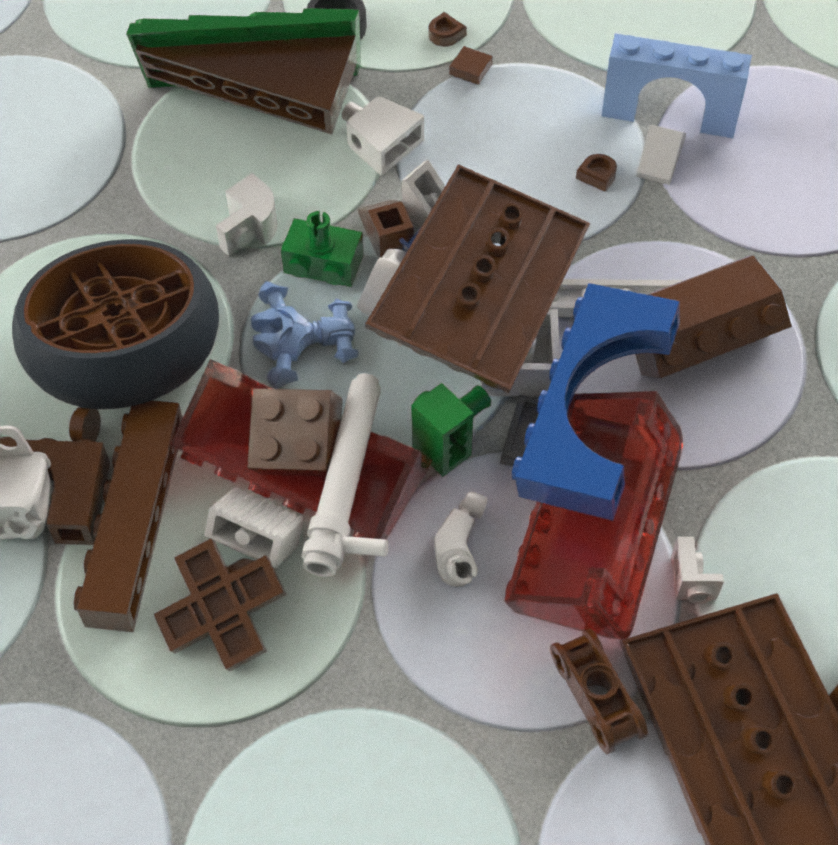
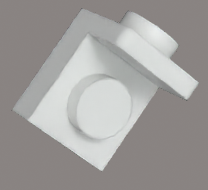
M677 537L671 554L676 600H689L695 604L716 600L724 584L723 574H703V556L701 552H696L694 537Z

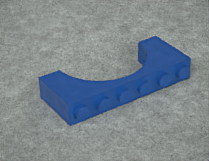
M588 283L584 296L578 297L573 310L574 323L572 328L566 327L561 343L563 350L560 359L555 358L552 362L549 374L550 386L548 391L542 390L539 396L537 420L535 423H530L527 427L524 440L526 449L522 457H516L511 477L512 480L516 481L518 496L521 498L613 521L625 487L624 465L612 462L594 453L578 438L568 420L570 403L580 384L593 371L612 360L639 353L669 355L680 324V301Z

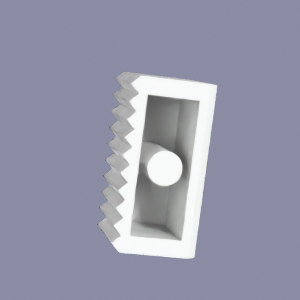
M236 487L209 508L204 535L256 560L266 555L269 557L273 567L277 569L278 565H281L286 557L288 558L293 551H296L304 518L302 515L297 516L295 512H289L288 509L283 510L280 505L276 507L273 502L269 504L266 499L261 500L259 496L255 497L252 493L247 494L245 490L240 491L239 487Z

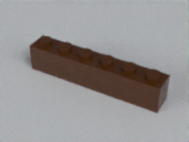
M152 400L131 406L130 412L123 415L121 424L123 438L121 445L116 446L113 451L112 465L114 471L112 479H107L104 484L103 500L105 505L102 514H97L94 521L95 542L93 549H88L84 558V572L86 574L83 586L77 587L74 595V610L78 611L84 627L134 632L184 428V420L179 403Z

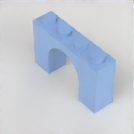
M615 33L609 56L601 117L634 122L641 89L656 79L678 78L696 86L705 98L706 104L700 133L734 138L752 55Z

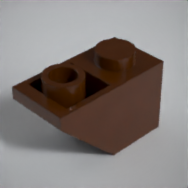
M388 200L358 209V214L378 259L383 257L387 249L403 250L399 240L403 238L408 243L414 235V226L402 201Z

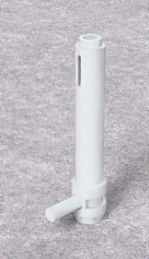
M359 374L356 379L351 381L317 514L311 518L307 535L310 539L305 541L301 557L304 560L303 568L317 576L330 577L335 575L336 569L342 565L345 553L384 557L388 553V540L349 537L351 527L348 521L381 392L379 380L370 374Z

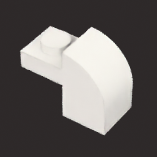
M251 173L225 191L230 216L217 224L216 229L220 249L228 256L240 248L246 247L255 238L266 245L272 240L277 230L273 193L263 181Z

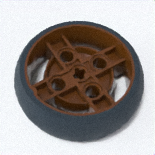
M111 240L73 250L53 260L39 270L25 285L16 303L12 321V338L15 353L23 369L49 395L65 403L83 408H125L143 404L170 393L188 381L201 368L215 342L219 323V308L216 295L207 276L192 259L181 251L166 244L148 240Z

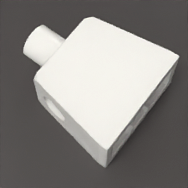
M375 97L363 108L354 102H349L342 111L341 118L347 122V141L349 147L381 176L424 141V116L383 97Z

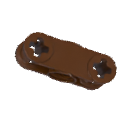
M591 628L583 630L582 636L564 644L555 642L550 645L551 656L559 674L568 684L591 726L598 745L605 754L613 753L615 746L637 737L641 740L648 736L647 725L640 709L630 698L618 674L607 658L598 636ZM597 685L605 688L608 693L597 695L588 688Z

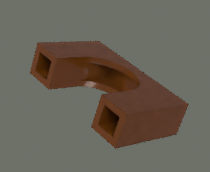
M11 437L0 438V444L4 446H17V442ZM51 438L26 440L33 452L46 454L51 462L48 474L50 480L54 482V489L46 525L54 543L94 545V521L97 514H101L103 489L110 467V461L103 442H95L89 439L57 441Z

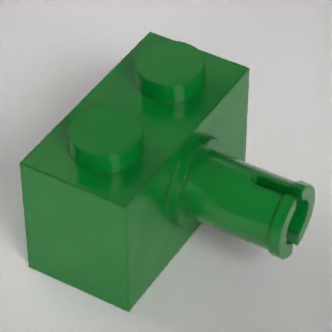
M320 211L310 213L306 220L294 218L281 248L283 272L298 278L305 277L324 281L331 285L352 287L364 256L363 232L331 226L330 217L326 212L322 214L323 222L320 220Z
M440 383L431 391L426 390L419 394L413 404H411L412 448L442 477L472 456L473 418L492 405L489 394L484 388L476 385L459 399L443 383Z

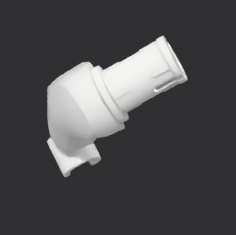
M468 492L459 504V508L451 510L434 537L438 573L445 583L454 587L470 583L473 576L476 577L477 565L468 548L467 541L475 524V520L472 517L481 518L488 498L475 492Z

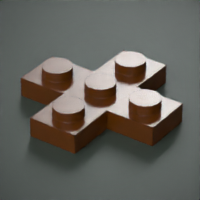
M209 539L174 557L191 595L153 614L170 652L175 654L210 635L224 667L228 671H232L266 653V647L250 614L287 595L269 557L265 555L230 574L213 539Z

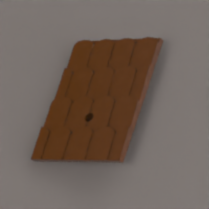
M458 164L366 321L365 328L385 339L393 340L411 348L420 355L435 359L457 372L470 375L492 388L510 393L590 223Z
M778 593L619 641L642 701L646 704L664 752L669 757L697 830L701 833L705 845H838V713ZM736 692H739L741 695L740 704L735 699Z

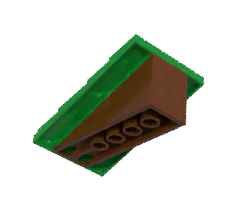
M304 8L302 13L253 12L249 16L189 15L188 19L141 18L136 20L135 23H130L126 33L148 88L178 86L331 135L336 126L352 76H358L361 67L359 10Z

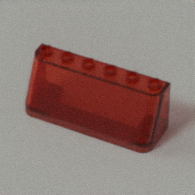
M210 359L170 445L182 450L180 458L194 465L202 467L204 461L215 465L214 474L235 483L239 476L249 481L250 484L247 489L266 498H269L272 492L284 497L282 505L291 510L304 514L306 508L317 512L326 476L262 475L247 468L253 389L274 388ZM371 431L348 521L351 529L355 530L352 537L387 540L424 479L433 459L419 450Z
M657 391L574 394L568 410V420L573 431L594 453L607 460L624 465L625 487L616 514L612 521L536 501L535 507L529 516V525L523 544L518 549L517 562L511 580L506 586L504 602L517 614L582 632L585 629L591 628L597 636L625 640L631 635L682 454L683 435L679 424Z

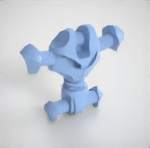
M268 281L261 286L258 294L259 298L265 304H270L271 308L251 317V326L255 331L261 333L253 336V345L270 359L277 361L276 367H273L266 377L270 386L274 389H279L284 385L298 381L296 372L291 370V363L298 360V356L301 355V352L306 347L317 342L319 344L322 343V346L337 345V352L334 357L342 363L358 357V350L352 349L351 344L355 335V327L350 318H348L347 311L352 309L350 302L336 298L328 305V308L333 312V317H320V320L317 322L312 321L310 323L308 319L301 316L292 306L285 305L283 298L287 296V287Z

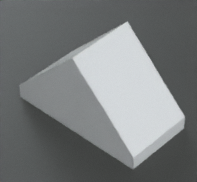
M650 124L636 177L670 185L687 133Z
M429 160L424 161L401 181L403 205L410 220L419 226L424 224L445 187Z

